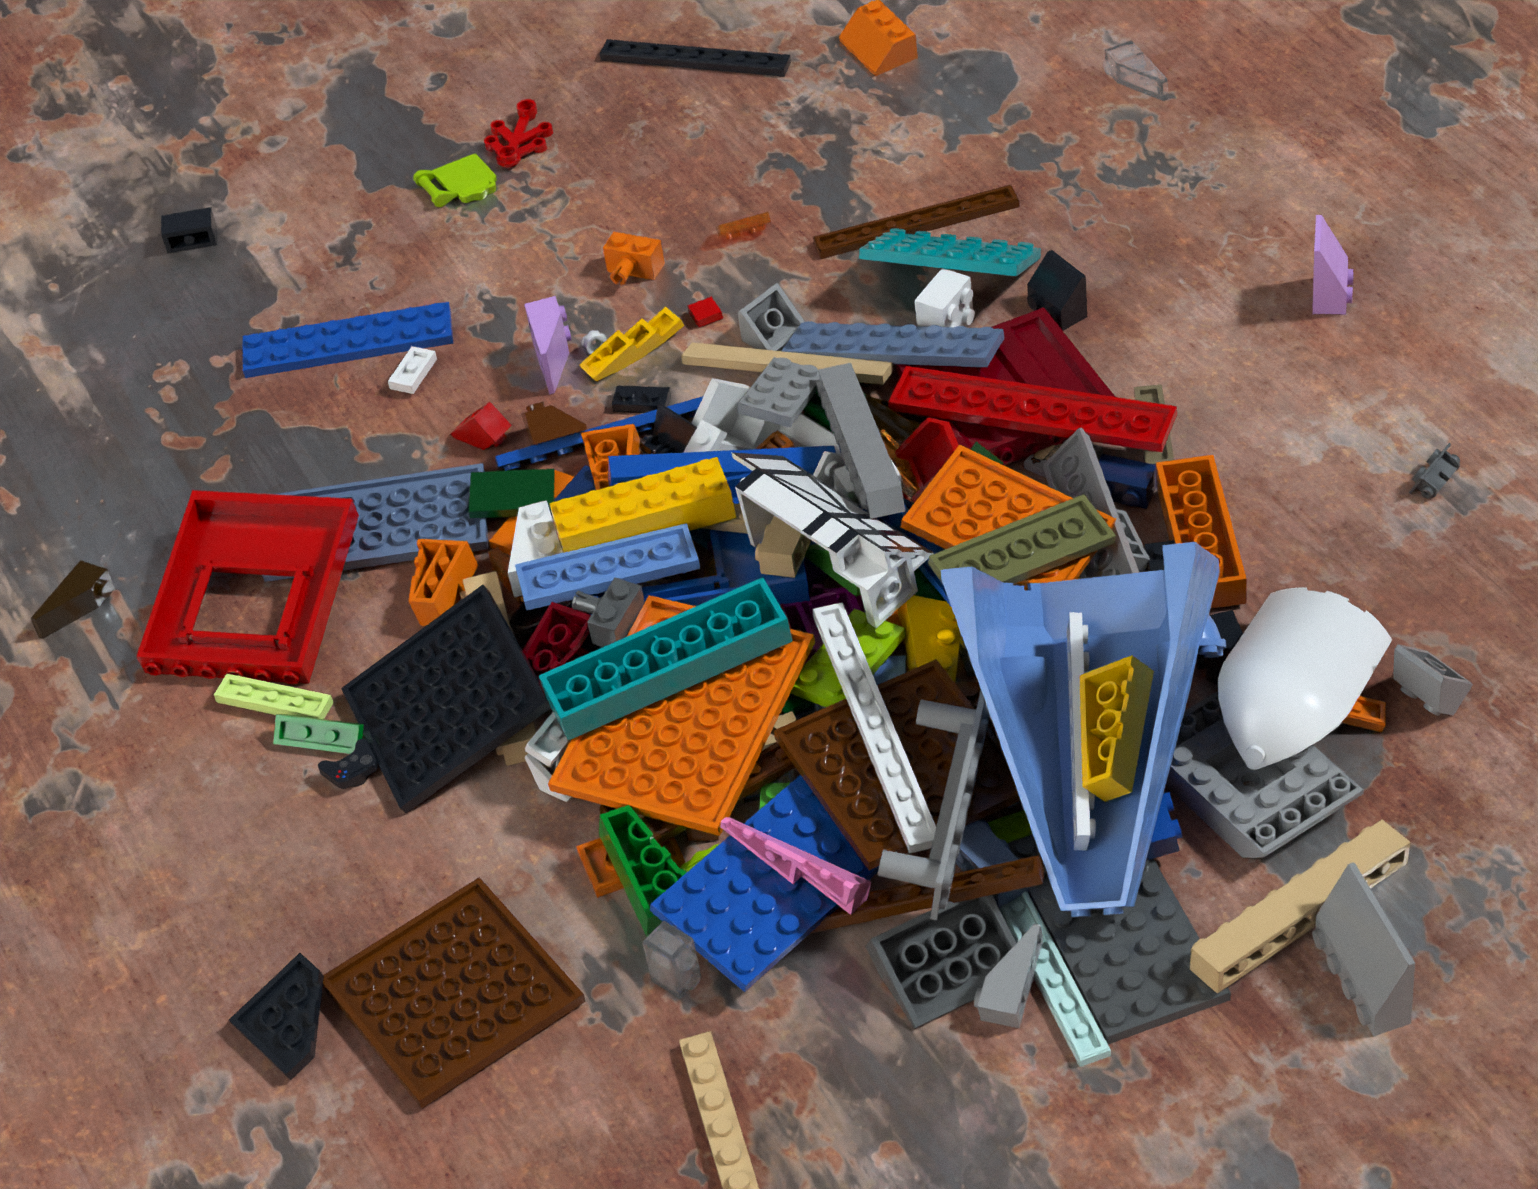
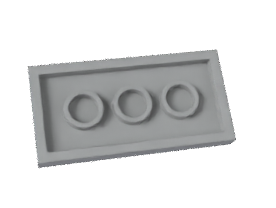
M774 357L739 401L737 413L791 427L817 392L815 381L820 380L818 369L813 365H800L791 362L787 358Z

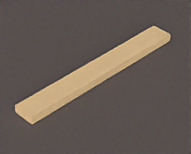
M693 342L681 355L682 364L754 372H763L774 357L787 358L791 362L800 365H813L817 369L851 363L859 382L881 385L885 383L893 372L892 362Z

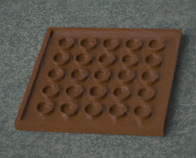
M937 659L880 683L877 687L933 821L937 826L958 733L916 724L920 700L969 709L975 708ZM847 699L774 730L776 741L868 870L880 865L883 850L902 854L909 852ZM989 727L985 736L982 755L979 758L977 777L970 807H968L965 826L1021 801L1000 741Z
M480 877L323 975V988L421 1109L586 1002L582 991Z

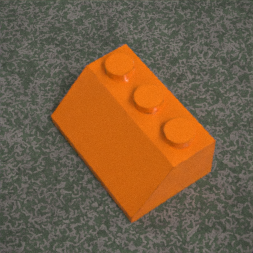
M880 0L871 1L857 8L839 36V41L875 76L918 58L916 34Z

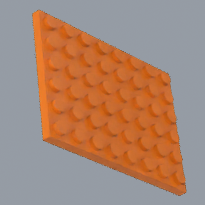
M648 595L627 636L696 606ZM790 629L792 642L571 739L548 782L550 791L616 809L630 805L636 814L720 836L723 831L720 827L721 821L725 817H730L815 644L814 634Z

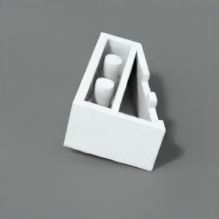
M547 500L520 507L518 510L508 568V576L514 597L522 595L515 564L563 553Z

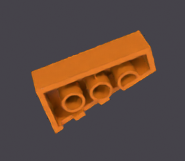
M634 424L581 432L596 490L609 487L608 456L643 455L640 447V438Z

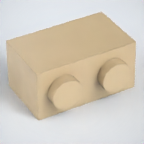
M773 516L771 523L765 527L762 543L757 544L755 559L759 561L761 574L795 578L811 539L776 516Z

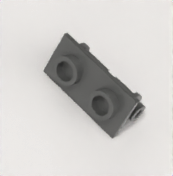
M1450 443L1442 452L1436 449L1426 461L1430 465L1428 469L1422 466L1411 480L1416 484L1409 491L1410 494L1417 488L1421 491L1424 498L1430 499L1435 497L1446 481L1459 469L1460 458L1447 452L1451 446Z

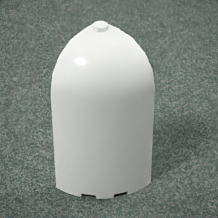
M1301 587L1270 593L1224 661L1218 677V699L1223 720L1236 749L1248 768L1257 770L1305 750L1338 727L1350 713L1392 641L1386 629L1367 610L1363 612L1349 603L1348 598L1330 591L1322 593L1309 591L1307 588Z

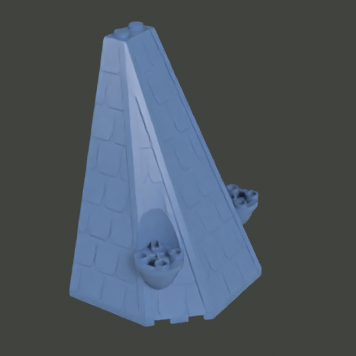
M1196 542L1163 545L1164 570L1047 583L1027 584L1028 591H1024V586L1003 583L972 566L941 570L943 586L970 656L972 667L999 737L1000 745L1014 779L1060 910L1071 912V917L1091 916V910L1103 909V915L1123 914V908L1134 907L1192 684L1197 654L1204 655L1205 658L1222 657L1223 649L1226 648V640L1221 639L1219 630L1209 615L1220 574L1219 559ZM1070 612L1082 613L1083 625H1088V643L1083 644L1084 652H1089V670L1084 671V673L1131 655L1154 671L1132 793L1106 802L1095 796L1094 810H1089L1090 819H1095L1096 833L1095 838L1089 839L1087 851L1074 850L1066 632Z

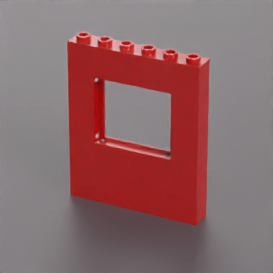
M192 490L136 656L144 672L151 675L198 676L206 679L224 678L226 674H232L266 682H285L293 685L297 683L309 684L359 517L353 499ZM211 573L294 577L276 636L193 630Z

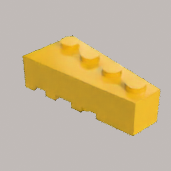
M913 595L900 607L898 612L899 622H901L906 632L903 645H905L907 654V671L937 659L955 683L961 633L952 607L946 601Z
M1133 655L1079 675L1082 785L1104 802L1132 793L1154 671Z

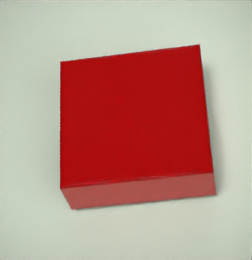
M712 297L687 305L688 312L698 327L723 319L722 311Z

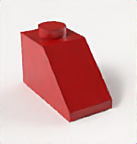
M489 401L467 416L450 435L457 440L485 450L492 444L495 447L499 446L508 437L505 432L512 425Z

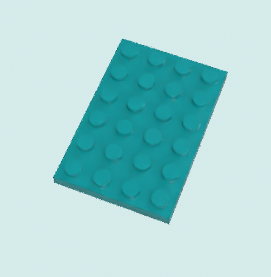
M890 229V232L883 233L882 236L869 241L868 244L859 250V259L1009 276H1018L1041 257V248H1034L1033 243L1019 242L1018 246L1008 245V241L999 239L988 243L982 242L980 237H966V240L956 239V235L941 234V237H932L930 232L917 231L913 235L905 234L906 230Z

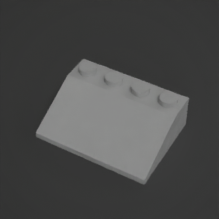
M1355 862L1350 863L1317 913L1316 928L1312 931V935L1319 950L1323 949L1326 953L1330 971L1334 975L1338 974L1341 979V986L1345 997L1348 1000L1352 999L1356 1005V1013L1360 1023L1363 1026L1367 1025L1372 1035L1377 1036L1411 1024L1415 962Z

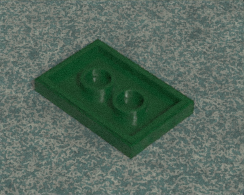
M555 469L471 472L470 519L515 517L518 515L520 507L547 500L552 515L549 503L554 502L553 500L555 499Z

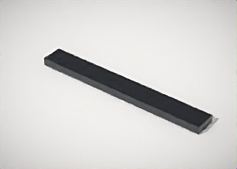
M611 39L606 40L600 52L601 61L785 77L791 64V56L786 54Z

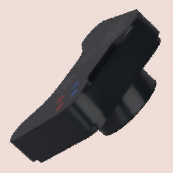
M359 739L356 742L355 750L350 755L335 762L323 760L318 764L320 774L340 789H346L350 786L357 787L364 784L368 776L377 770L378 764L367 740Z

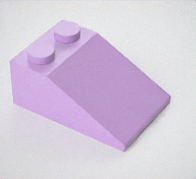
M1316 215L1313 314H1346V303H1352L1353 287H1347V285H1353V269H1348V256L1323 216Z
M555 296L524 304L532 342L549 394H553L556 391L569 355L567 342L572 341L568 325H563V322L567 321L564 305L558 306Z

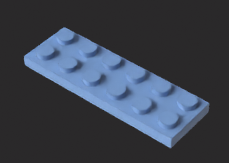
M687 523L515 564L526 610L550 605L551 602L559 603L573 600L574 595L577 596V591H582L588 595L605 592L614 577L638 584L700 569V564Z

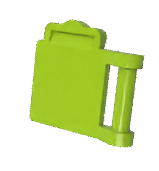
M472 154L433 170H419L414 174L413 180L418 186L423 187L428 192L436 207H443L456 197H459L463 203L483 200L487 195L496 191L497 177L477 154ZM436 178L446 191H439L431 181Z

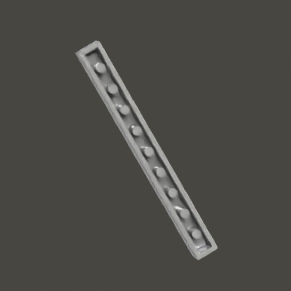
M846 363L818 369L820 380L815 381L817 393L821 398L823 409L825 408L827 420L830 422L832 433L834 432L836 444L839 445L841 457L844 459L846 470L849 472L850 481L854 485L855 494L859 498L861 509H867L870 519L905 512L900 481L852 364Z

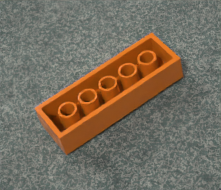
M1214 455L1156 462V488L1169 541L1174 540L1175 544L1196 542L1219 559L1220 574L1211 608L1246 604L1247 578Z

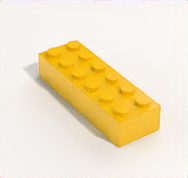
M718 457L704 459L697 463L675 467L668 471L647 475L639 479L621 482L610 487L592 490L588 493L549 503L563 553L687 523L688 529L691 531L736 518L732 493Z

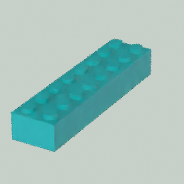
M762 577L538 676L545 696L569 741L788 644L793 640L788 619Z

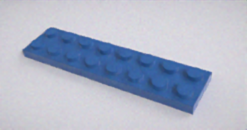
M449 302L434 303L243 336L245 378L405 352L409 351L412 346L429 348L453 344Z

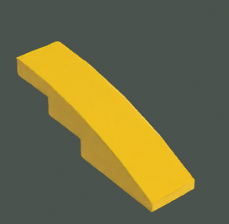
M665 306L648 323L641 318L625 334L617 330L579 366L596 382L640 360L667 341L685 325L679 317Z

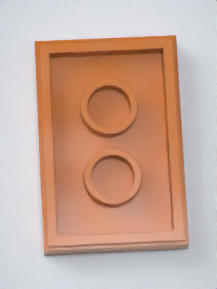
M674 837L660 844L661 847L664 846L669 851L671 859L679 868L685 863ZM601 838L576 846L578 855L597 898L623 889V885Z

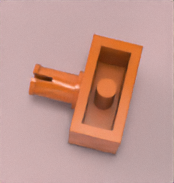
M613 231L603 247L607 272H612L610 278L617 285L619 282L620 285H624L629 276L655 280L665 264L661 240Z

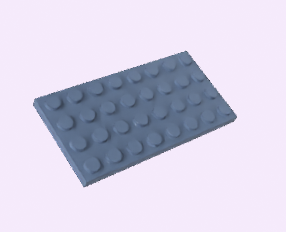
M483 463L274 494L353 499L359 517L343 570L415 560V557H418V539L467 541L472 551L488 549L487 518L470 519L471 472H485ZM262 575L264 582L294 578L289 576Z

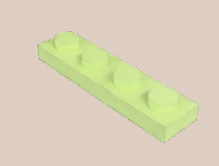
M226 674L214 693L217 703L273 715L288 714L324 719L333 705L332 696L328 694L232 674Z

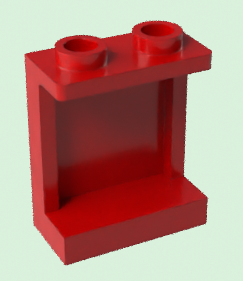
M927 418L895 451L897 458L908 460L920 490L912 497L914 503L959 446L951 425L947 421Z

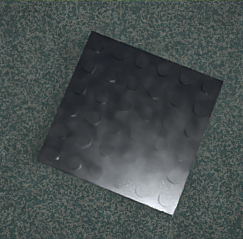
M483 584L341 688L358 724H364L363 734L400 809L405 813H408L551 708L539 679L490 591Z

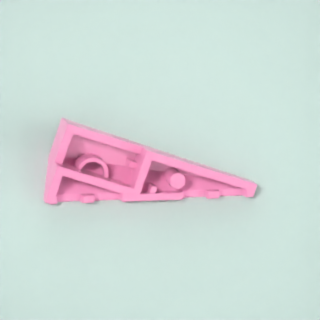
M725 817L721 821L720 827L792 884L802 876L850 915L867 900L871 881L730 817Z

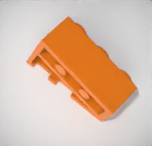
M417 540L418 557H415L414 560L416 571L415 576H412L408 602L420 626L428 625L460 601V592L465 591L463 579L473 577L478 567V563L467 541Z

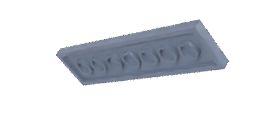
M808 321L799 325L782 351L892 362V364L988 367L1005 338L1003 329H993L991 327L967 328L965 326L941 327L939 325L925 327L912 324L892 326L889 324L865 325L864 323L840 324L838 322L825 324Z

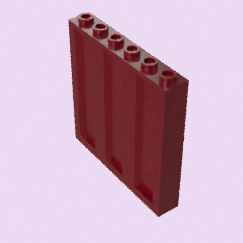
M1045 308L991 327L993 329H1003L1005 339L988 367L895 364L897 381H899L905 367L910 366L1115 397ZM922 416L924 420L934 418L949 422L959 445L970 449L975 442H978L1003 462L1002 465L1023 459L1052 445H1059L1068 439L1065 437Z

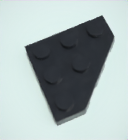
M301 953L292 959L229 1019L230 1023L290 1081L315 1058L324 978L320 970Z

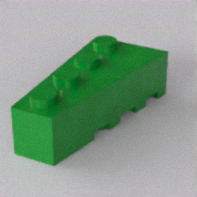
M630 805L600 814L599 836L646 937L670 929L650 911V904L685 875V870L680 869L671 859L669 851L664 846H660L653 837L652 831Z

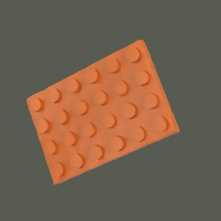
M959 445L902 518L901 528L944 549H948L1073 498ZM1097 510L1112 529L1116 518ZM1097 551L1016 584L1028 589L1027 584L1078 579Z

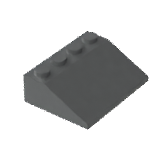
M992 895L956 903L948 902L946 910L939 909L937 921L930 919L932 911L930 910L871 938L865 946L880 977L914 1029L974 1001L977 988L983 987L987 974L1016 944Z

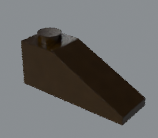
M80 560L31 617L38 637L44 639L99 608L115 589L108 569Z

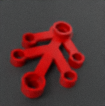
M524 99L518 102L519 120L513 133L505 126L503 120H495L490 124L493 135L487 136L484 139L485 148L488 151H495L497 153V163L502 167L512 168L521 161L522 156L532 151L543 153L547 150L545 138L553 134L550 122H542L537 127L525 132L529 121L534 120L538 112L536 102L532 99ZM501 135L509 144L503 146L499 143L497 136ZM533 139L531 143L519 148V145Z

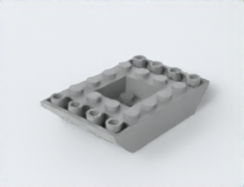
M1218 691L1184 711L1166 781V786L1242 858H1264L1363 794V789L1314 745L1257 770L1248 768L1236 749L1224 723ZM1246 781H1255L1258 783V785L1255 787L1243 785V783Z

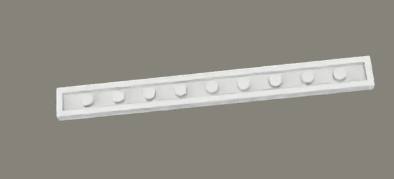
M837 603L813 609L814 621L909 853L930 849L936 825L843 603Z

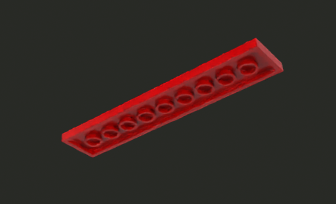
M910 366L905 367L888 401L889 408L896 412L1069 438L1080 427L1089 435L1091 442L1156 452L1163 451L1177 417V406Z

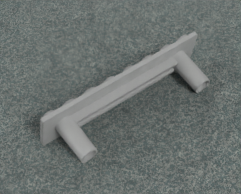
M980 691L976 710L920 700L916 724L958 733L931 852L928 859L883 850L878 876L935 888L930 919L936 921L939 909L946 910L955 872L956 858L959 855L968 807H970L977 777L979 758L982 755L990 714L982 691Z

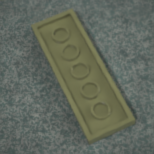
M1083 494L930 555L928 564L941 582V570L972 566L1003 583L1015 584L1114 544L1116 535Z

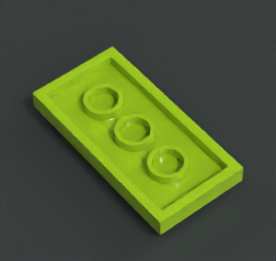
M853 609L848 617L872 675H874L906 637L905 628L886 620L875 628L867 622L865 612ZM823 644L804 665L790 693L823 707H828L846 699Z

